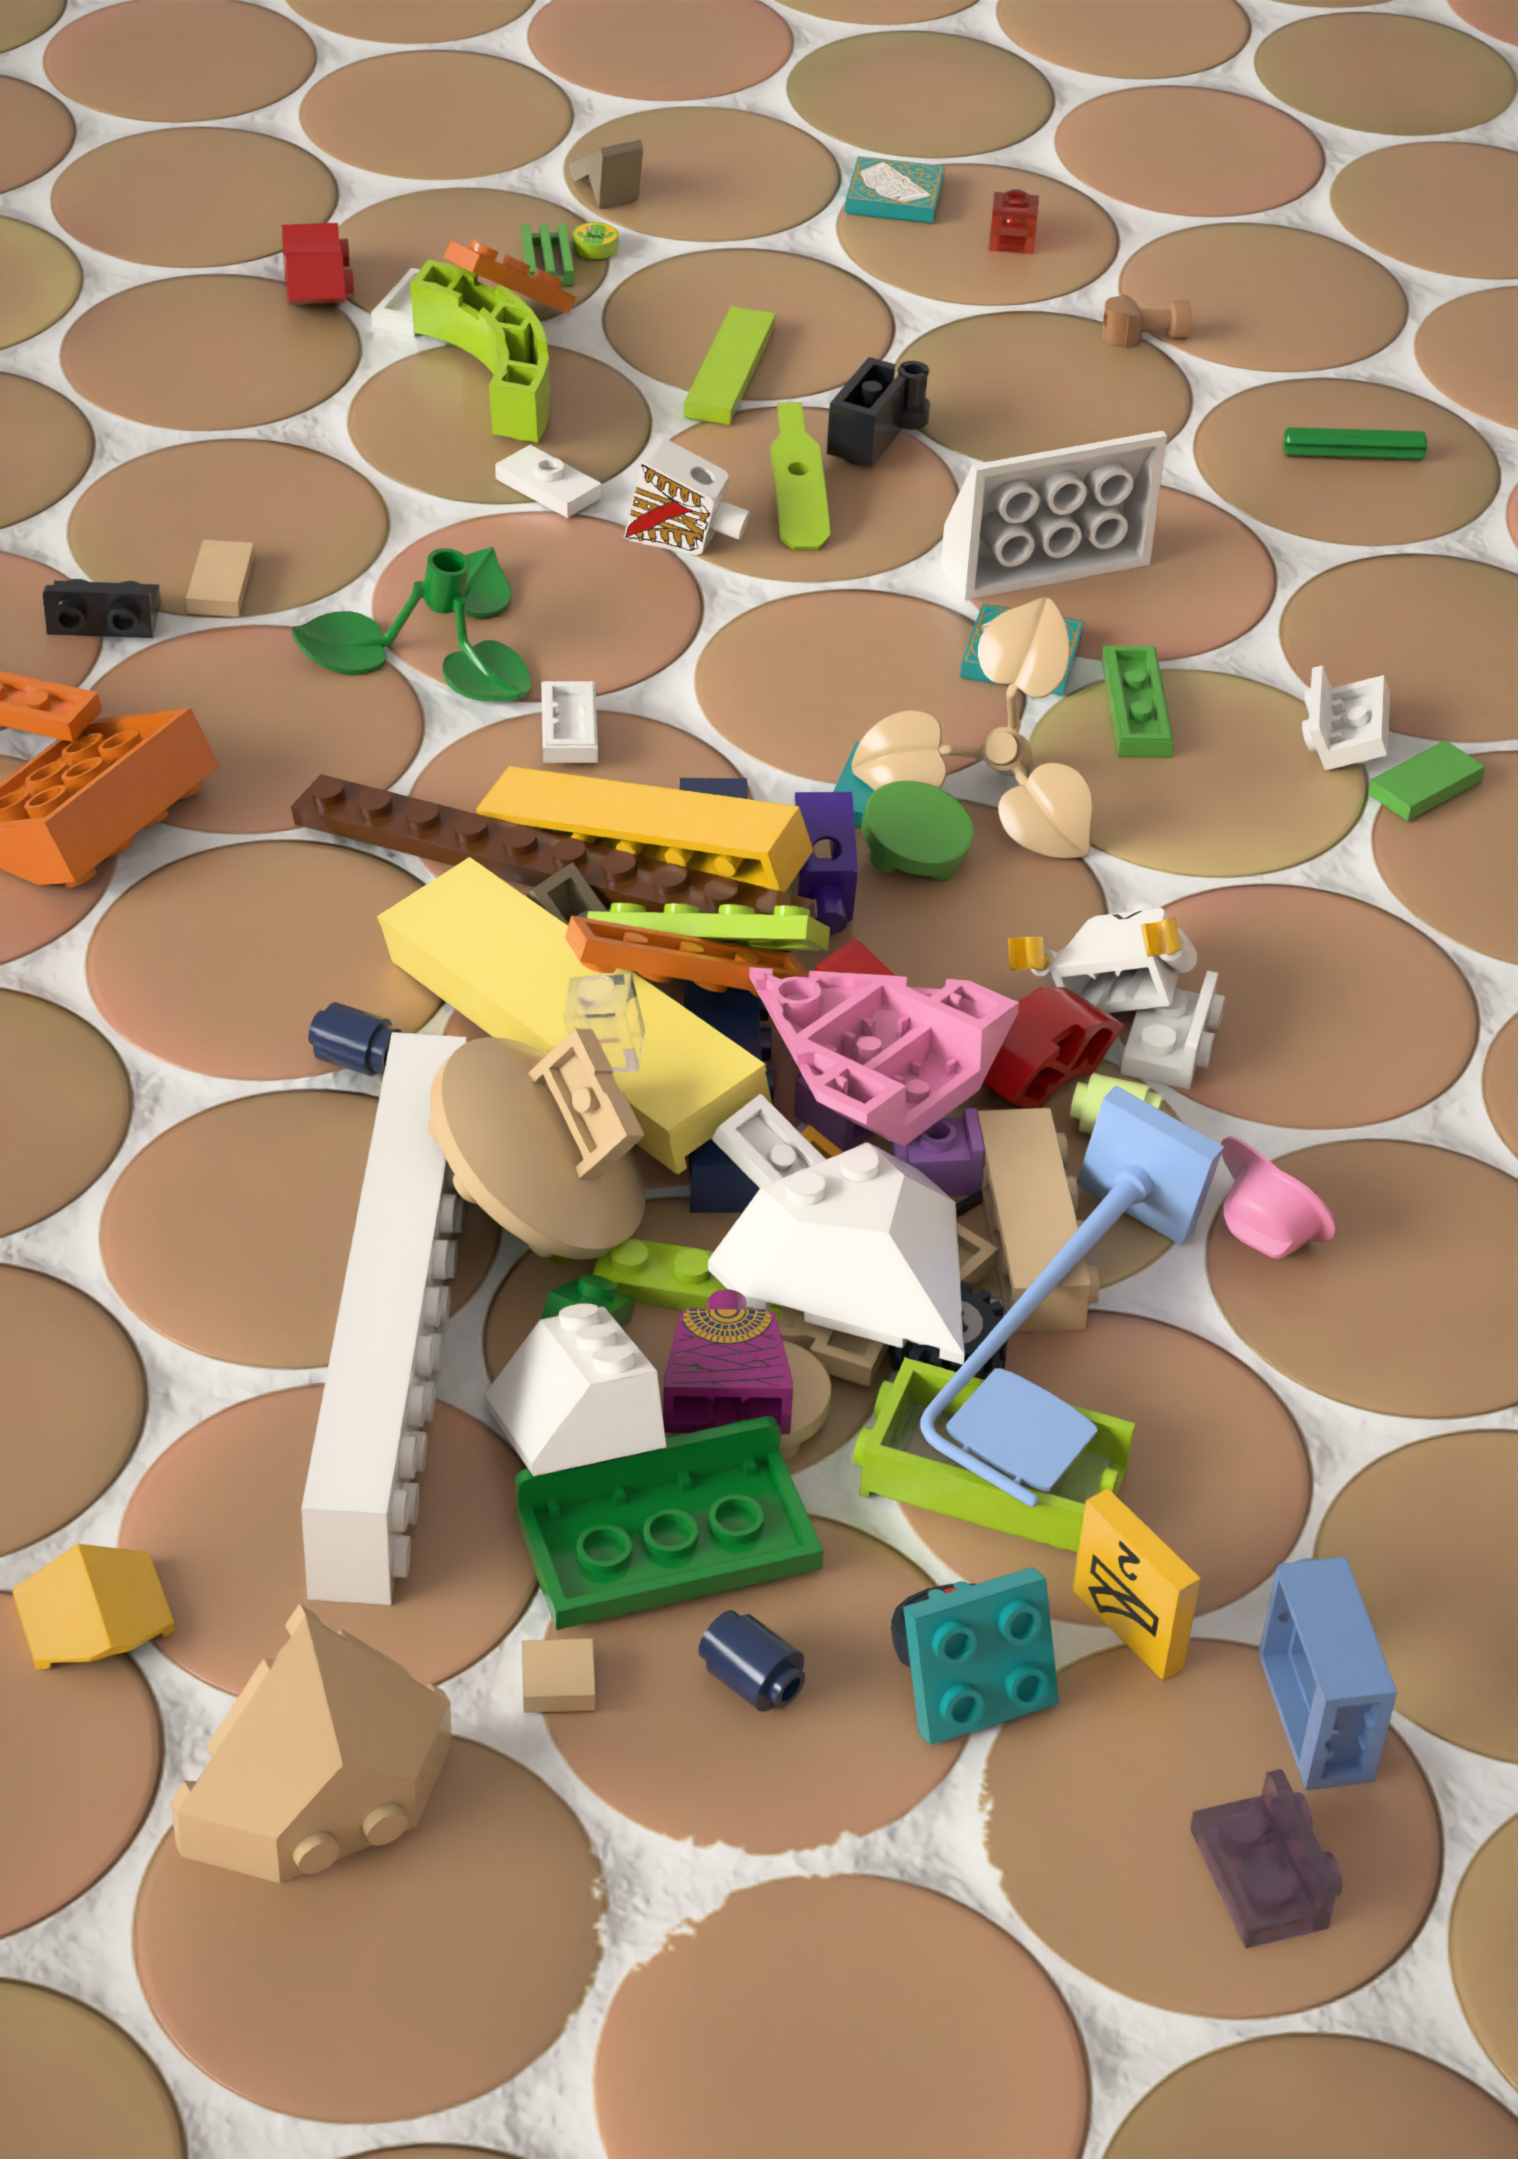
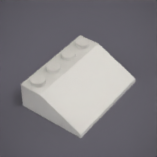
M1162 430L972 465L944 524L941 556L942 570L964 601L1149 566L1167 435Z

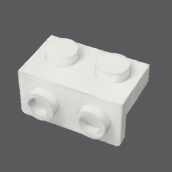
M1324 666L1312 668L1311 688L1304 691L1309 719L1302 722V729L1308 750L1310 752H1318L1324 770L1350 764H1365L1378 757L1387 756L1390 690L1384 675L1332 688Z

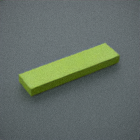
M730 306L684 401L683 417L723 425L731 424L775 329L776 313Z

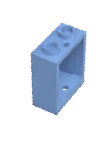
M1346 1556L1318 1560L1306 1558L1292 1563L1277 1564L1258 1655L1305 1790L1375 1782L1397 1690Z

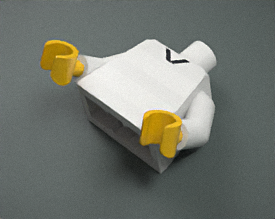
M1143 903L1135 905L1130 912L1100 915L1087 920L1070 943L1059 952L1044 948L1043 937L1008 938L1010 970L1031 969L1032 973L1036 976L1055 982L1056 987H1065L1074 991L1106 1013L1171 1006L1179 972L1186 973L1191 971L1196 966L1198 959L1197 951L1184 931L1177 927L1176 917L1169 918L1165 910Z

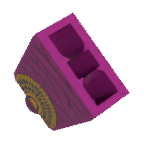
M731 1289L714 1292L708 1298L707 1308H687L679 1315L664 1376V1432L691 1433L732 1424L739 1420L771 1416L776 1419L781 1434H791L793 1379L776 1314L768 1309H747V1301L744 1295Z

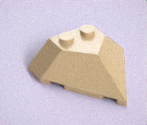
M300 1603L285 1625L291 1635L287 1644L282 1647L275 1661L274 1659L262 1660L206 1746L212 1759L197 1781H184L171 1800L176 1847L182 1857L280 1884L302 1874L321 1872L338 1859L372 1845L388 1844L404 1832L417 1827L452 1747L451 1702L443 1690L432 1683H428L426 1686L411 1678L404 1666L343 1629L334 1632L324 1626L315 1612Z

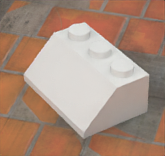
M575 1304L561 1309L559 1316L541 1319L484 1394L487 1409L533 1476L666 1447L657 1370L605 1307L598 1308V1306L593 1304Z

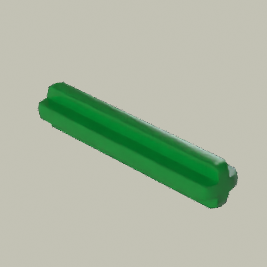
M1288 427L1283 434L1282 447L1286 456L1422 460L1425 458L1427 451V437L1423 431Z

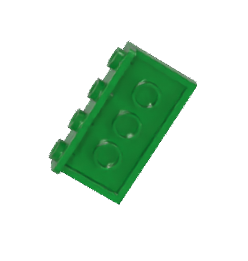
M764 1416L751 1420H739L732 1424L687 1434H675L665 1438V1448L533 1476L528 1468L520 1471L515 1477V1518L556 1630L822 1569L824 1551L781 1455V1430L776 1419L771 1416Z

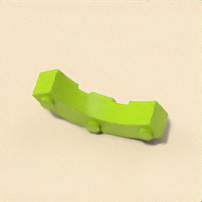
M428 259L410 283L414 333L449 342L482 361L494 375L489 383L493 434L510 437L521 442L532 441L538 443L547 427L552 402L547 338L541 322L533 310L520 297L503 285L499 284L494 289L478 282L477 274L462 267Z

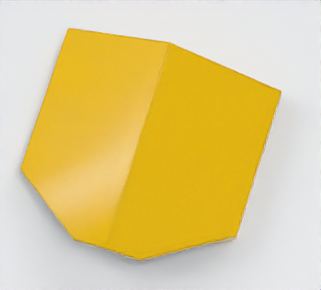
M76 1544L12 1589L14 1601L36 1669L51 1668V1663L95 1661L134 1650L160 1633L162 1637H165L175 1631L174 1620L150 1552Z

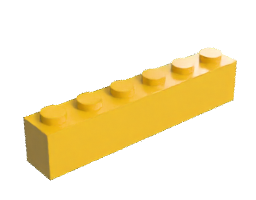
M512 766L505 770L476 809V813L483 816L786 892L813 852L799 806Z

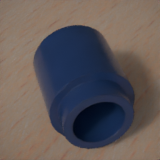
M333 1002L325 1011L320 1010L314 1016L309 1028L308 1040L313 1045L316 1059L367 1076H373L376 1073L384 1074L392 1032H403L401 1029L393 1027L391 1021L387 1018Z
M733 1610L722 1613L710 1624L700 1641L698 1653L701 1658L707 1661V1671L760 1712L769 1711L776 1706L778 1708L787 1706L796 1698L804 1685L805 1673L802 1671L804 1667L803 1653L750 1614L740 1616Z

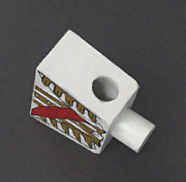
M657 435L640 463L624 539L692 555H700L704 553L716 531L740 540L747 526L750 511L724 502L730 479L726 470Z

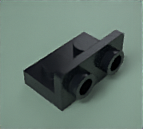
M83 579L55 580L53 585H46L42 594L47 634L153 638L161 603L159 584H141L136 581L109 583L88 582Z

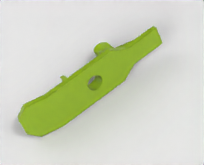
M802 402L777 403L780 434L770 446L779 537L793 551H816L830 539L831 535L820 445L806 433Z

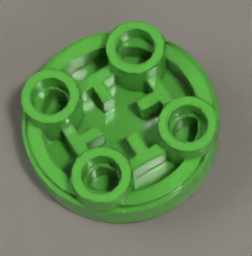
M895 781L879 787L869 797L861 818V831L865 842L871 849L869 853L870 862L876 868L885 872L901 870L910 874L930 876L940 881L951 879L955 875L958 866L965 860L974 838L973 823L963 805L944 790L918 781Z

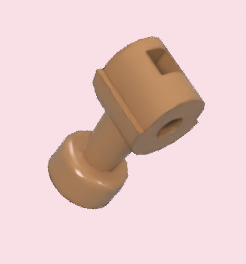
M1121 294V296L1111 297L1105 302L1101 338L1107 344L1125 346V348L1138 345L1142 339V332L1166 329L1170 338H1188L1192 322L1190 303L1188 300L1171 301L1166 310L1141 309L1130 296Z

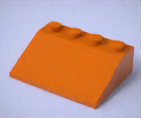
M183 708L94 719L74 742L57 739L0 783V869L37 885L64 883L67 888L76 887L94 877L97 873L95 867L105 858L116 856L127 850L133 844L131 837L141 829L151 827L164 820L169 814L167 808L174 802L187 798L201 790L204 786L202 780L218 768L219 764L192 709Z

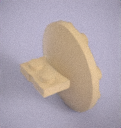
M575 1028L549 1054L527 1044L506 1038L486 1037L469 1041L456 1049L442 1063L431 1085L430 1110L432 1118L428 1122V1130L431 1137L440 1145L449 1166L454 1172L453 1184L456 1191L466 1201L478 1204L497 1223L519 1239L525 1241L533 1252L544 1258L557 1255L571 1259L586 1260L606 1256L634 1234L644 1214L645 1183L633 1146L645 1135L625 1094L620 1092L614 1080L611 1065L593 1029Z

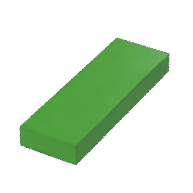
M1104 646L1102 665L1118 757H1172L1174 741L1156 647Z

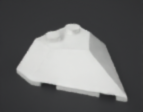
M868 1142L761 1187L708 1260V1270L727 1289L738 1291L744 1295L748 1307L768 1309L771 1303L803 1311L804 1322L900 1348L904 1347L907 1340L921 1345L940 1348L939 1358L964 1364L956 1202L919 1169Z

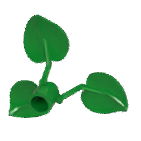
M493 547L467 555L449 548L432 551L427 558L424 581L414 582L412 594L388 632L381 635V629L374 620L361 613L352 611L327 613L303 625L292 626V636L295 642L315 663L341 674L358 675L370 673L380 669L385 664L386 654L382 647L393 643L419 600L424 598L428 608L434 612L441 614L455 612L458 646L461 651L447 655L442 666V676L451 689L464 697L489 702L517 700L520 697H526L530 691L531 678L524 661L513 649L495 640H484L472 646L467 638L465 615L473 618L491 617L505 611L510 603L511 589L499 566Z

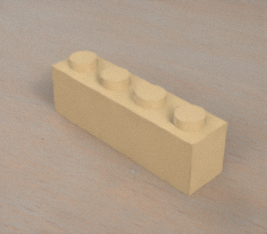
M1050 1108L977 1111L985 1148L981 1182L982 1205L990 1243L999 1248L996 1273L1005 1315L1085 1221L1084 1219L1076 1220L1075 1213L1078 1208L1077 1181L1074 1175L1066 1176L1065 1169L1068 1164L1067 1139L1064 1132L1056 1133ZM1088 1252L1014 1333L1085 1330L1089 1303H1097L1099 1299L1098 1271L1096 1265L1086 1264L1085 1257H1087Z

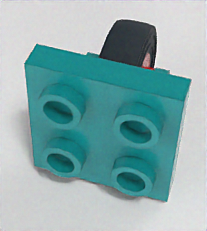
M1034 1567L979 1584H968L967 1582L959 1581L955 1584L927 1588L909 1596L895 1608L891 1621L893 1645L900 1662L911 1668L918 1732L930 1745L1059 1704L1046 1578Z

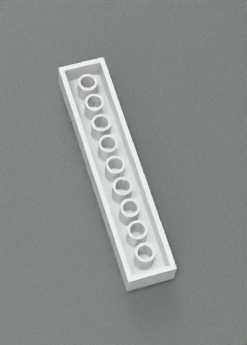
M392 1032L301 1507L308 1600L391 1605L395 1578L408 1577L411 1537L403 1535V1532H406L407 1524H416L419 1508V1483H411V1479H414L416 1472L424 1473L428 1437L427 1432H420L419 1430L420 1427H423L424 1422L433 1421L435 1382L427 1381L431 1373H440L443 1334L435 1332L436 1327L438 1328L439 1325H448L451 1288L450 1286H443V1282L447 1278L455 1279L458 1240L450 1239L451 1233L463 1232L465 1219V1199L458 1195L454 1187V1172L449 1166L440 1145L435 1142L428 1130V1122L432 1118L430 1093L438 1068L456 1049L467 1043V1037Z

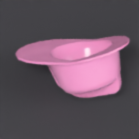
M1229 1136L1221 1141V1145L1224 1146L1222 1152L1224 1163L1235 1180L1223 1203L1224 1220L1235 1237L1271 1258L1280 1259L1295 1252L1309 1240L1326 1242L1335 1236L1337 1226L1333 1214L1323 1200L1309 1187L1279 1170L1263 1155L1241 1139Z

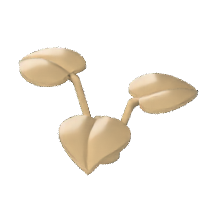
M1042 597L1000 614L985 628L979 642L978 657L985 675L997 684H1009L1006 692L1007 727H999L990 731L985 736L981 747L940 745L942 729L935 717L914 710L897 712L881 720L864 736L855 752L851 767L853 774L874 790L895 781H918L941 788L947 775L943 755L971 757L978 760L984 759L986 764L997 772L1007 776L1015 775L1016 780L1020 784V786L1008 790L999 802V816L1007 834L1024 848L1044 856L1063 859L1082 858L1090 853L1093 800L1089 785L1078 771L1060 763L1042 764L1034 769L1028 778L1026 776V768L1032 759V748L1029 741L1018 733L1021 728V723L1018 719V690L1020 689L1034 698H1043L1050 695L1063 681L1070 660V643L1065 620L1056 604L1050 598Z

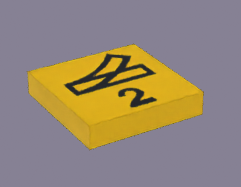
M1107 1488L1086 1500L1072 1591L1164 1681L1184 1669L1201 1578Z

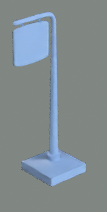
M1117 1085L1103 1098L1077 1179L1078 1186L1101 1198L1102 1201L925 1409L920 1419L921 1432L931 1446L1025 1505L1035 1507L1038 1504V1497L1019 1485L1020 1482L1040 1491L1049 1492L1096 1435L1097 1428L1087 1417L1036 1384L1001 1368H995L946 1424L947 1433L961 1444L962 1448L952 1444L936 1432L934 1428L936 1417L1124 1212L1182 1246L1195 1230L1224 1146ZM970 1451L971 1453L978 1456L991 1466L1014 1478V1480L1009 1479L1005 1475L996 1471L992 1467L988 1466L987 1464L983 1463L982 1461L978 1460L977 1458H975L967 1452Z

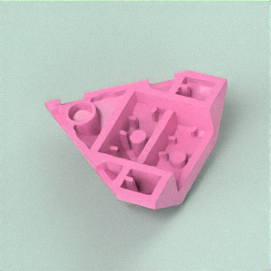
M749 967V978L816 1101L851 1122L903 1147L979 1091L1018 1014L1019 1002L970 980L946 979L945 987L937 989L907 987L906 976L809 971V978L793 976L779 979L773 976V968Z

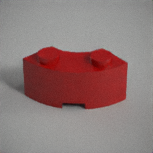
M338 223L282 225V249L288 305L345 303L346 297H354L352 268H343L350 267L348 238L339 239Z
M1037 988L1030 995L1018 1001V1014L983 1083L1022 1108H1042L1050 1096L1067 1081L1081 1074L1092 1075L1096 1071L1125 1024L1068 988Z

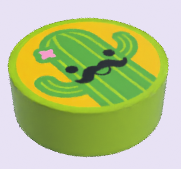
M601 222L581 224L573 231V250L580 257L589 260L610 258L618 251V231L615 227Z

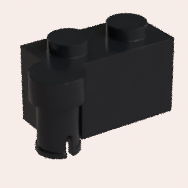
M868 357L830 402L827 454L845 459L851 464L872 467L902 429L917 430L925 427L928 424L930 402L926 398L927 378L929 375L928 366L919 361L903 362L900 364V367L898 366V375L895 378L896 364Z

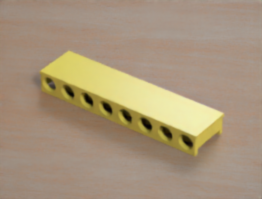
M470 857L377 916L392 962L492 1037L518 1041L549 1054L575 1028L593 1029L611 1065L614 1080L620 1092L625 1094L645 1135L636 1144L677 1175L687 1169L685 1156L710 1140L718 1126L759 1094H762L772 1104L765 1073L767 1071L765 1063L635 972L616 968L614 973L607 974L596 972L583 966L565 939L568 929L565 923Z

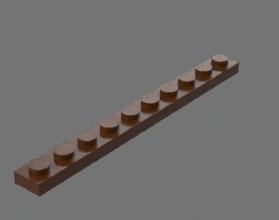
M322 774L317 777L291 806L296 825L456 866L470 857L499 878L536 887L573 862L601 903L608 907H611L612 903H632L646 907V912L664 913V906L666 904L675 903L699 907L700 913L718 914L720 905L732 904L754 908L755 914L774 915L775 906L788 905L807 908L810 910V917L816 919L813 899ZM776 950V951L791 953L792 950Z

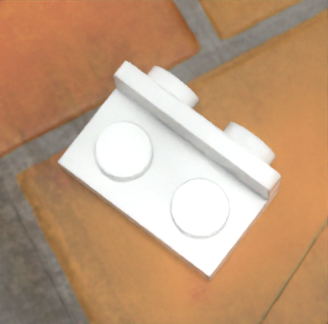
M1207 970L1200 994L1176 988L1171 1006L1137 1010L1123 1053L1120 1075L1190 1090L1196 1068L1202 1067L1207 1069L1210 1062L1215 1034L1209 1033L1207 1030L1218 1031L1223 1015L1226 996L1215 994L1218 972Z

